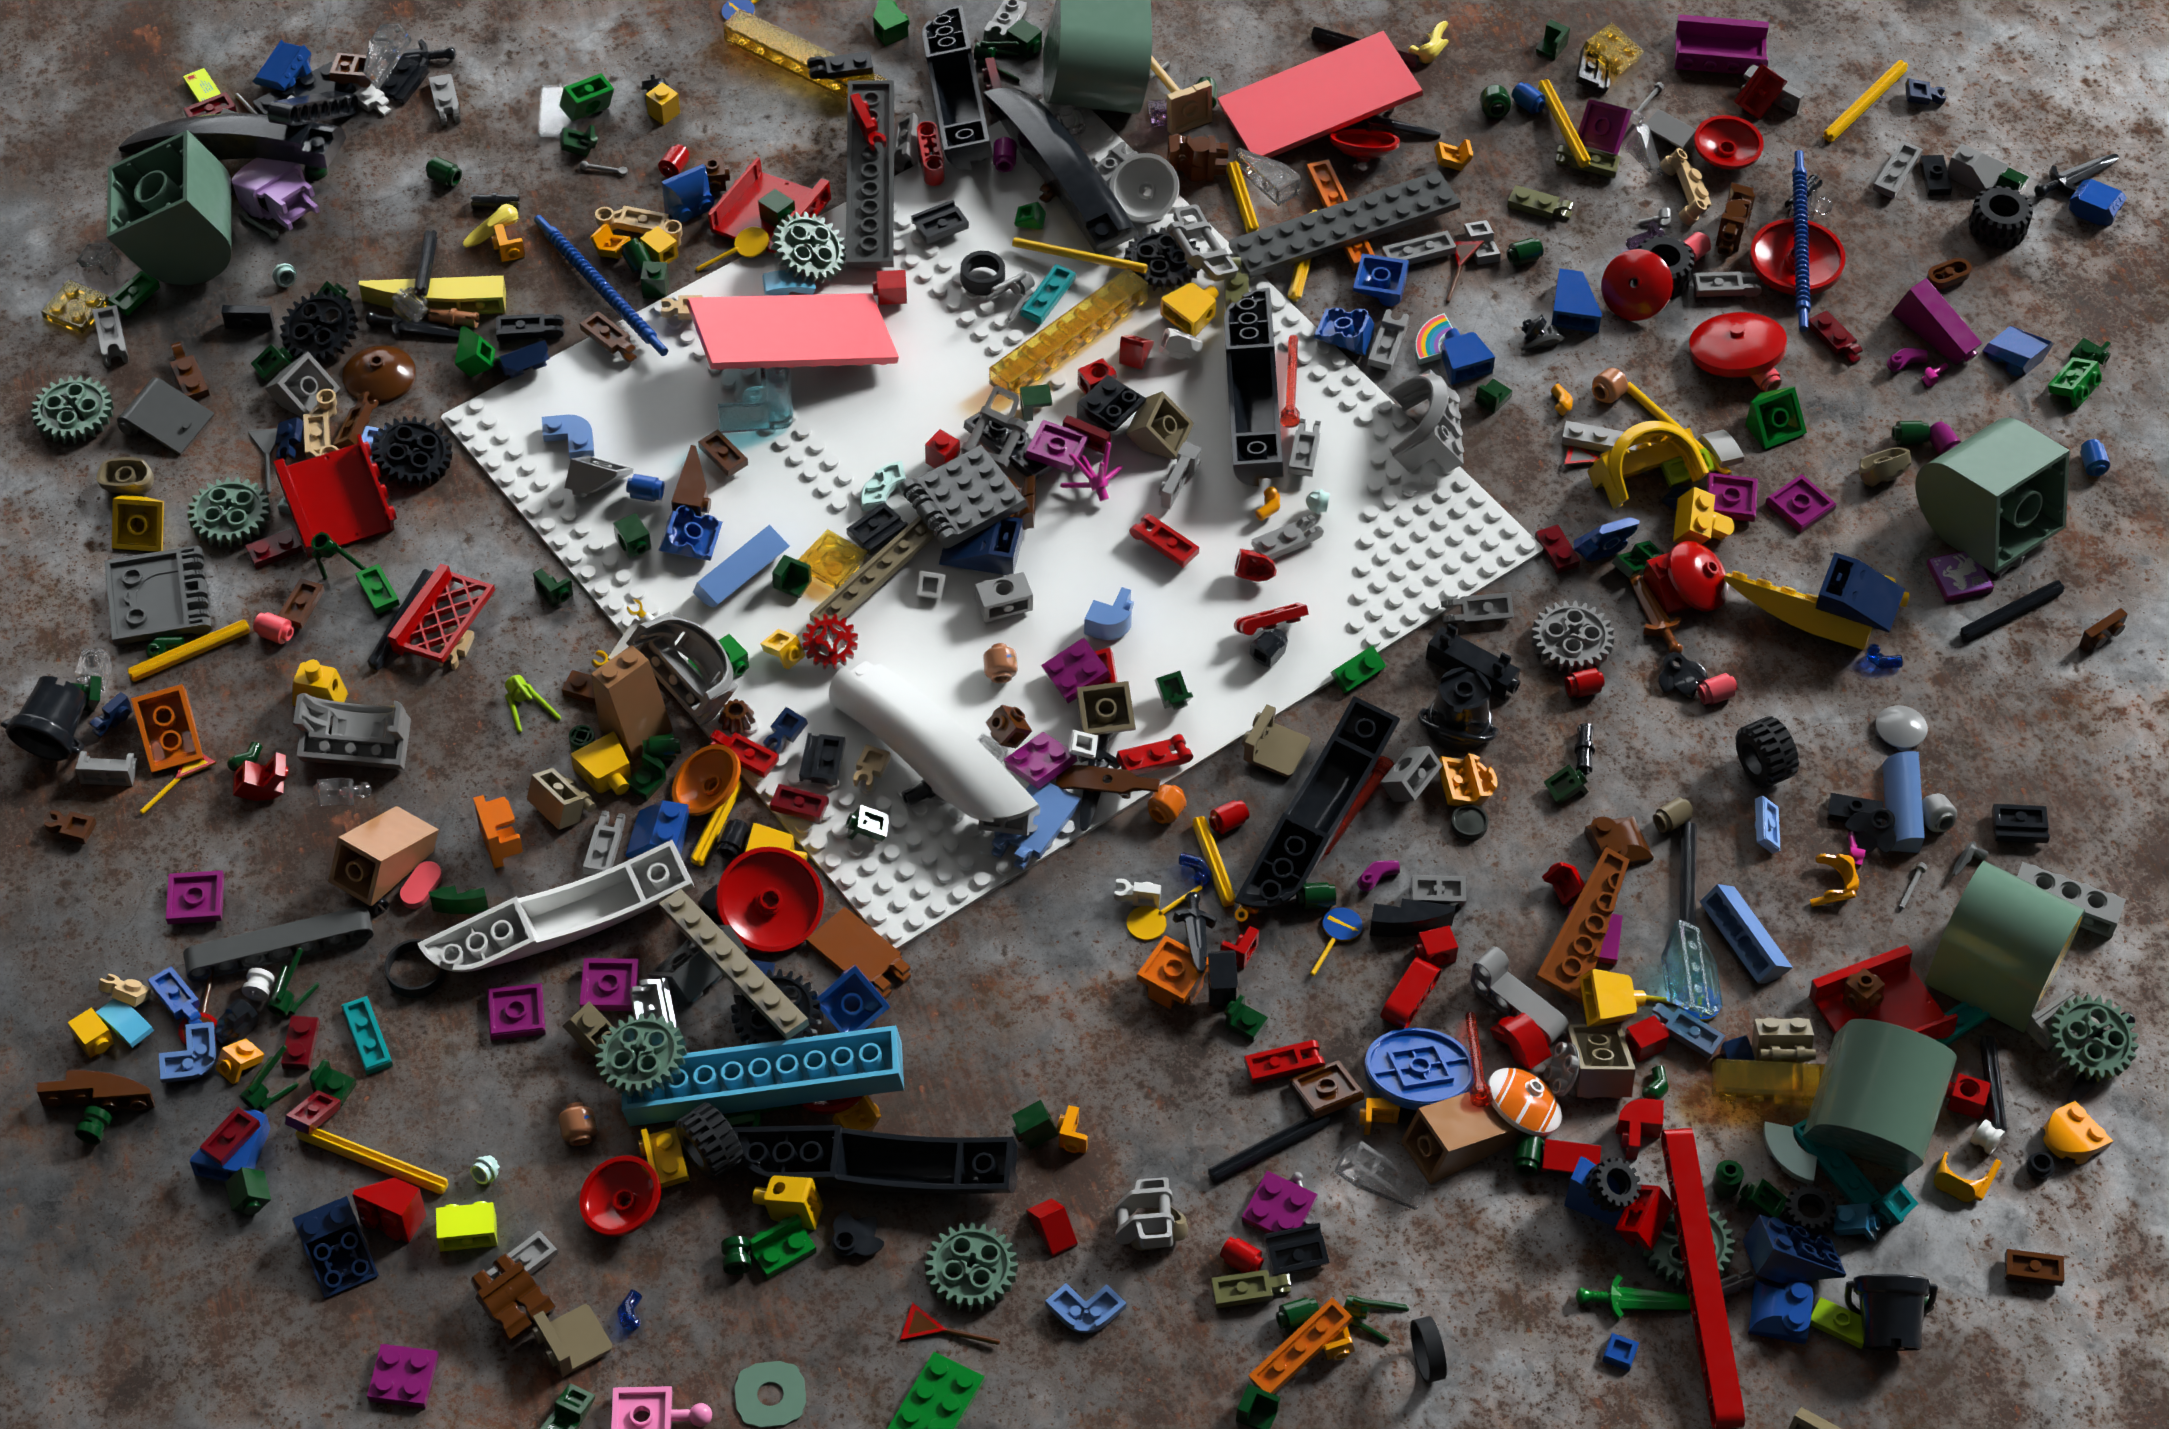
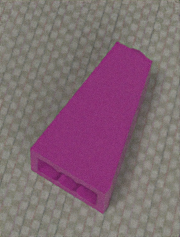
M1927 278L1910 288L1892 310V313L1955 365H1958L1963 360L1969 362L1978 354L1976 350L1982 342Z

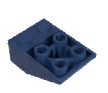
M1007 517L950 548H943L939 565L1001 575L1014 574L1023 539V519Z
M1834 552L1820 589L1815 609L1890 633L1905 588L1862 561Z
M347 1196L292 1218L324 1298L379 1276Z
M1759 1214L1742 1240L1756 1275L1779 1283L1844 1278L1846 1276L1841 1259L1838 1257L1833 1242L1829 1237L1823 1234L1816 1235L1810 1233L1800 1226L1794 1227L1785 1224L1775 1217L1768 1218Z

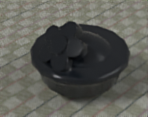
M654 74L650 75L651 80L642 81L640 89L647 90L648 93L660 83H664L667 86L669 84L664 77L655 79Z
M1542 314L1532 321L1531 319L1523 321L1522 331L1526 333L1524 339L1533 341L1539 334L1541 336L1544 335L1545 332L1542 329L1547 321L1543 318Z

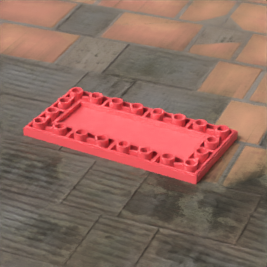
M1381 31L1217 99L1219 106L1254 163L1257 164L1423 96V90L1385 32Z
M872 293L688 298L687 307L711 369L744 370L748 368L769 369L771 367L895 364L899 359Z

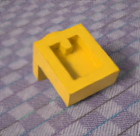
M777 629L760 643L763 651L779 657L783 667L787 670L791 669L805 657V652L798 637L781 629Z

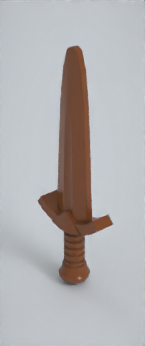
M1638 575L1630 578L1629 582L1650 623V625H1645L1643 634L1657 637L1662 636L1668 645L1669 653L1677 652L1681 654L1683 646L1676 641L1672 633L1680 626L1682 618L1676 617L1671 622L1642 577Z

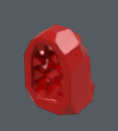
M1239 549L1234 568L1235 576L1256 582L1267 581L1276 576L1277 569L1273 560L1254 551Z

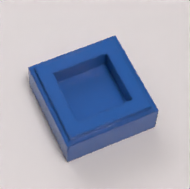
M1611 1333L1602 1362L1630 1371L1639 1342Z

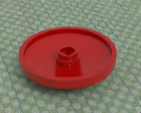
M1793 218L1777 220L1761 228L1752 240L1749 253L1751 267L1758 278L1769 287L1790 295H1796ZM1808 221L1809 293L1814 295L1828 290L1838 282L1844 270L1846 255L1842 243L1835 234L1820 224Z
M1749 312L1726 313L1712 317L1694 329L1689 339V351L1693 362L1709 373L1725 377H1746L1760 374L1776 366L1786 354L1787 336L1779 323L1764 315Z
M758 847L739 855L723 872L716 890V910L721 924L730 925L744 946L758 953H783L801 945L816 929L824 908L822 885L814 869L798 854L779 847Z

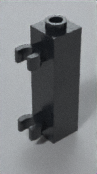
M1448 624L1447 630L1440 627L1429 641L1426 659L1448 671L1463 667L1467 668L1466 672L1475 674V670L1481 672L1488 679L1491 687L1490 694L1503 701L1507 699L1510 693L1515 694L1521 684V681L1518 680L1520 669L1510 664L1511 656L1503 652L1500 654V658L1458 636V628L1451 624Z

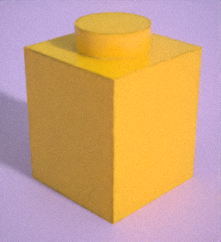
M660 83L646 94L647 113L661 124L665 125L680 114L678 93L664 83Z
M659 226L646 232L640 238V242L644 244L653 262H667L669 264L678 258L677 241Z
M92 1007L68 1022L73 1037L89 1058L105 1052L114 1044L109 1029Z

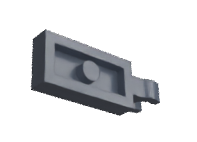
M1657 1003L1652 1010L1653 1014L1651 1016L1655 1015L1660 1023L1666 1025L1669 1036L1709 1060L1726 1036L1679 1007L1675 1012H1672L1663 1004Z

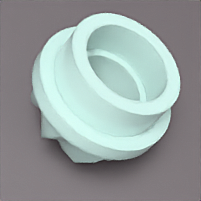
M278 264L273 270L272 278L277 285L289 287L296 280V270L290 264Z
M1323 489L1311 492L1306 498L1308 508L1316 514H1320V512L1327 513L1330 493L1323 492Z
M492 1156L478 1157L473 1161L470 1173L476 1182L486 1184L493 1182L497 1178L500 1166Z

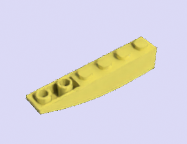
M504 276L430 278L428 294L425 297L422 295L417 297L415 295L414 286L416 279L359 281L362 301L400 310L407 307L411 312L433 314L429 312L431 307L447 310L458 308L459 311L477 312L479 314L505 313Z

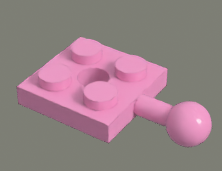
M672 1386L613 1388L611 1429H671V1422L691 1421L693 1425L703 1427L710 1423L712 1410L704 1403L695 1404L690 1410H672ZM639 1411H646L650 1414L649 1418L644 1422L636 1421L634 1416Z

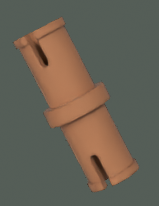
M431 307L429 310L430 313H433V315H428L430 322L445 323L452 327L462 325L477 328L479 325L478 322H475V320H480L479 313L459 311L458 308L447 310Z

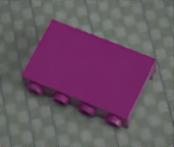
M1678 14L1675 29L1674 69L1744 75L1752 65L1759 67L1760 64L1768 66L1767 33L1769 22Z

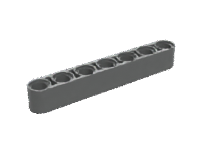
M354 907L193 945L184 950L183 957L188 979L202 981L211 976V969H214L213 976L215 978L291 960L294 958L298 948L303 949L300 956L303 957L366 942L374 936L369 910L365 907Z

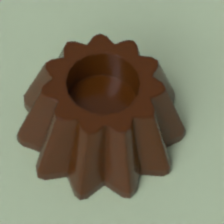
M729 700L720 711L718 723L722 724V730H729L730 734L735 732L743 734L744 730H751L750 724L755 723L754 711L743 700Z

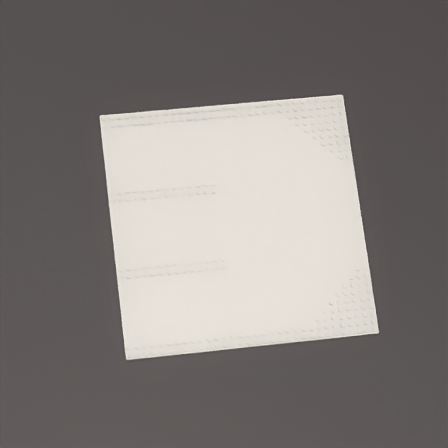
M1044 98L1039 100L1066 128L1094 165L1109 155L1111 149L1120 142H1124L1089 108L1049 104L1045 102ZM1000 121L987 127L992 154L995 140L1001 137L1011 138ZM1126 144V154H1130L1134 150ZM1018 148L1016 165L1010 172L1004 173L996 170L993 164V157L983 161H970L972 168L970 170L958 169L948 162L943 150L945 180L941 185L930 186L924 182L921 163L894 176V267L846 268L845 259V264L837 276H833L830 281L825 279L823 283H820L818 279L815 281L816 290L813 295L873 294L872 281H877V271L905 270L907 304L878 305V295H873L899 356L898 362L895 364L841 365L838 367H771L769 369L748 368L744 370L711 369L693 320H678V315L663 318L661 316L662 303L660 299L636 313L657 333V338L668 349L667 355L661 356L650 344H646L638 336V333H635L634 329L622 319L615 324L630 335V343L636 347L633 353L637 358L631 363L625 361L619 351L612 355L596 341L588 337L550 357L546 361L547 366L533 370L531 367L524 371L525 374L510 378L441 416L443 424L622 635H624L634 618L639 620L637 615L633 616L627 612V606L634 612L639 610L638 604L633 601V599H638L642 603V610L644 612L648 611L654 618L670 612L674 617L686 619L702 626L717 640L730 634L748 652L749 668L742 675L733 678L738 688L728 699V701H734V699H738V701L743 700L754 711L755 723L750 724L751 730H744L743 734L740 735L765 747L763 741L767 736L774 733L770 726L785 707L807 719V726L793 743L788 740L784 742V747L779 753L778 763L765 779L741 767L740 775L769 809L778 784L829 797V804L821 823L775 811L771 812L787 831L794 836L798 844L807 852L809 857L863 921L897 950L1154 792L1134 791L1129 799L1122 798L1118 793L1101 792L1094 817L1086 831L1080 829V805L1040 859L1032 856L1024 870H1021L1014 866V862L1017 859L1014 857V853L1017 851V847L1010 844L1001 859L992 855L991 851L995 847L992 845L995 832L978 830L979 820L966 815L937 794L932 799H923L910 807L907 806V803L905 804L901 792L922 783L921 780L923 778L880 738L830 703L829 687L832 679L842 667L851 671L864 661L869 662L873 666L880 663L937 704L1005 767L1004 759L1041 732H1045L1067 748H1069L1068 740L1072 731L1083 732L1080 724L1077 699L1068 704L1044 672L1041 665L1082 638L1086 639L1094 651L1110 647L1114 656L1117 681H1129L1136 730L1113 733L1109 740L1107 753L1116 757L1117 752L1120 750L1168 740L1174 735L1181 734L1186 741V748H1189L1193 754V759L1186 764L1135 775L1137 777L1160 779L1161 786L1169 784L1242 739L1247 731L1251 732L1256 714L1258 712L1262 713L1266 704L1276 708V718L1333 683L1335 679L1330 672L1373 645L1378 654L1454 608H1441V601L1460 599L1463 596H1474L1543 552L1542 545L1460 466L1447 473L1434 459H1431L1408 472L1393 457L1391 450L1412 434L1418 425L1335 345L1314 339L1317 327L1263 275L1249 279V292L1270 288L1284 477L1259 479V486H1250L1242 483L1234 474L1224 330V280L1213 281L1202 269L1197 272V278H1192L1191 283H1195L1203 290L1209 285H1213L1219 293V296L1215 299L1216 312L1214 318L1196 336L1203 344L1201 352L1192 357L1186 356L1181 360L1162 354L1159 351V345L1165 329L1171 328L1183 332L1160 315L1161 298L1173 292L1170 287H1166L1165 292H1162L1161 287L1153 291L1151 285L1143 288L1144 282L1136 284V277L1129 278V272H1126L1125 269L1012 246L1013 239L1016 237L1095 253L1057 195L1049 203H1044L1039 199L1043 194L1040 191V187L1044 184L1045 180L1030 163L1027 164ZM1145 190L1144 195H1149L1151 190ZM1178 194L1174 206L1163 217L1146 223L1132 221L1138 231V236L1142 238V231L1151 234V228L1159 232L1160 228L1163 227L1164 232H1168L1167 226L1174 222L1175 209L1189 206V204ZM954 200L956 207H959L969 221V228L926 244L916 230L915 224H912L911 215ZM1038 201L1046 211L1043 229L1016 227L1014 222L1018 207ZM845 202L817 217L819 221L824 217V224L826 225L833 223L831 229L833 231H840L837 237L844 238L841 244L846 246ZM1193 215L1181 217L1184 225L1197 223ZM1211 226V232L1221 248L1227 251L1230 258L1235 257L1228 246L1229 242ZM1203 236L1190 239V241H1196V247L1200 248L1202 254L1212 252ZM1129 241L1099 255L1124 259L1125 248H1128ZM981 250L996 253L1003 259L1005 263V281L1017 276L1022 271L1030 273L1035 282V285L1031 288L1033 293L1055 264L1076 272V279L1040 325L1020 316V310L1011 321H1008L1009 315L1023 294L1016 295L1011 289H1008L1000 295L987 300L986 296L969 293L963 288L960 281V267L964 257L972 252ZM764 251L756 257L742 256L664 298L678 301V295H702L703 297L773 296L764 293L762 276L767 272L786 270L787 266H779L781 258H774V253ZM1224 264L1212 266L1216 271L1228 270ZM986 267L976 268L969 272L971 276L978 279L991 278L997 274L993 269ZM1178 285L1175 286V290L1180 288ZM796 292L789 293V295H809ZM1031 296L1027 298L1022 307L1026 304V302L1029 300ZM1134 335L1154 341L1142 370L1119 364L1121 336ZM1103 358L1109 366L1111 365L1115 369L1117 374L1116 380L1145 398L1163 391L1194 423L1185 442L1197 445L1202 449L1198 457L1201 463L1194 475L1189 474L1171 509L1161 507L1159 489L1163 481L1167 482L1172 464H1177V459L1173 460L1143 451L1126 435L1136 411L1116 431H1110L1111 448L1106 475L1118 465H1121L1122 469L1107 481L1109 486L1106 487L1109 499L1100 502L1097 492L1092 491L1091 488L1060 487L1061 483L1089 482V479L1077 466H1075L1072 473L1055 468L1036 480L1034 528L1023 530V539L1014 574L1024 572L1033 593L1032 611L984 623L975 600V584L1007 575L939 565L943 547L937 540V537H935L846 617V626L853 624L854 631L852 633H857L858 640L854 641L858 643L857 650H852L854 653L853 659L846 657L847 665L844 666L839 662L837 663V669H834L832 664H828V667L823 669V663L820 662L816 666L813 665L814 657L807 659L806 652L808 650H804L805 657L791 669L787 670L783 667L779 657L763 651L760 643L777 629L796 635L801 645L806 642L802 636L803 633H808L806 625L811 624L814 626V622L810 620V613L880 551L878 550L870 556L865 548L862 549L847 535L846 528L872 511H861V493L865 483L875 475L877 470L898 461L903 463L906 480L909 478L917 479L934 470L935 468L925 463V444L939 429L960 440L961 452L963 443L967 442L971 435L963 428L964 421L980 412L982 406H985L994 386H1000L1019 396V404L1014 418L1023 420L1020 407V387L1049 384L1052 405L1033 408V421H1025L1029 425L1025 432L1029 434V438L1033 439L1042 420L1063 426V420L1067 415L1077 418V403L1085 396L1077 385L1078 369ZM998 394L990 408L1009 416L1014 401ZM570 414L584 418L592 428L595 455L593 457L633 468V474L596 493L587 494L586 497L573 495L572 490L564 488L571 460L569 457L568 440L544 442L542 417ZM1300 418L1306 419L1305 431L1313 432L1315 420L1321 421L1320 441L1313 477L1288 473L1295 432L1298 430ZM717 429L748 458V466L730 477L698 446L699 440ZM978 441L977 447L982 445L987 452L996 454L981 441ZM691 445H695L697 448L707 486L708 498H711L710 511L705 513V515L714 516L718 521L723 522L710 561L658 551L667 521L672 512L671 501ZM1085 447L1081 456L1085 455L1094 473L1098 474L1099 465L1103 462L1104 454ZM1080 456L1079 461L1084 465ZM1010 464L1007 468H1000L1019 488L1024 486V479L1027 477ZM634 474L658 477L659 480L665 483L662 500L650 502L630 498V493L626 492L628 478H632ZM1268 487H1275L1277 493L1280 494V509L1267 519L1259 521L1255 511L1265 505L1264 490ZM899 488L890 493L886 504L901 516V520L906 521L909 525L919 516L912 507L913 503H910L904 497ZM1323 489V492L1330 493L1327 513L1320 512V514H1316L1308 508L1306 498L1311 492ZM636 513L650 533L651 549L629 559L615 539L613 523ZM1149 513L1199 546V554L1182 568L1141 539H1134L1129 529L1134 524H1139L1141 518ZM1307 515H1313L1316 519V524L1312 526L1313 528L1320 526L1324 530L1322 537L1308 543L1307 546L1272 559L1277 569L1276 576L1267 581L1256 582L1234 575L1239 549L1256 552L1251 545L1252 539L1293 522L1297 523L1302 517H1307ZM769 524L790 545L788 549L717 606H708L694 595L693 590L699 580ZM783 555L811 566L812 582L801 598L773 588L772 572ZM919 571L946 575L941 600L916 596ZM1121 587L1130 589L1131 601H1134L1130 630L1124 636L1114 640H1102L1085 635L1084 619L1093 600L1113 606ZM1297 602L1307 605L1309 615L1302 616L1301 621L1277 623L1278 627L1276 628L1286 634L1288 643L1283 656L1271 667L1263 666L1255 661L1249 652L1253 641L1264 632H1269L1272 629L1263 630L1262 627L1257 628L1256 632L1249 636L1239 633L1234 629L1236 619ZM823 629L818 631L816 635H819ZM682 632L680 634V636L675 641V645L680 641L685 632ZM827 634V641L829 642L831 649H833L834 642H832V640L829 637V634ZM997 643L1006 644L1007 647L1014 649L1017 655V674L1012 677L1011 681L1006 683H994L984 673L983 655L985 651ZM841 648L838 651V654L841 653L845 648ZM678 651L679 655L688 663V658ZM1181 671L1188 693L1192 692L1193 698L1187 702L1188 706L1173 710V707L1164 709L1155 679ZM1001 705L1019 708L1025 714L1024 719L1032 730L1016 749L999 745L992 738L991 731L985 723L992 716L994 710ZM720 711L713 720L703 725H700L689 713L709 738L715 729L732 737L733 734H730L729 730H722V724L718 723ZM808 733H812L814 736L824 734L845 737L846 744L837 785L811 783V780L805 779L804 781H799V772ZM772 743L768 749L775 752L773 748L777 743ZM866 744L889 751L891 755L881 778L873 776L874 784L869 791L866 790V780L859 781L857 787L853 784V776L857 772L856 763ZM1078 759V761H1077L1076 763H1074L1073 765H1087V766H1088V761H1084V762L1080 763V761H1079V759ZM1006 768L1026 790L1030 783ZM1056 776L1054 779H1052L1051 781H1049L1050 783H1052V784L1058 786V785L1055 783L1057 776ZM1105 780L1104 783H1110L1112 780ZM1064 789L1080 797L1082 803L1083 790ZM860 805L888 814L887 837L881 842L858 833L853 840L848 839L846 821L849 814L854 813Z

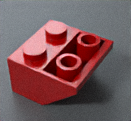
M395 1177L355 1189L352 1193L361 1224L371 1230L379 1229L396 1241L401 1239L409 1243L427 1216L420 1189Z

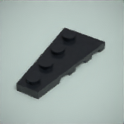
M329 62L311 71L308 75L296 79V83L285 91L276 89L254 100L253 106L259 114L267 115L271 102L287 99L290 95L300 97L328 91L353 94L356 92V87L352 83L339 84L330 81L329 72L333 63Z
M979 412L964 421L963 428L970 434L981 416ZM989 420L979 441L1000 455L1012 430ZM1022 432L1009 457V464L1026 477L1035 475V480L1055 469V467L1025 458L1026 450L1032 439L1028 437V433Z

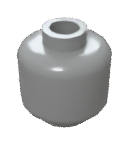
M1939 793L1932 794L1922 800L1923 823L1930 831L1946 832L1954 826L1957 810L1945 795Z

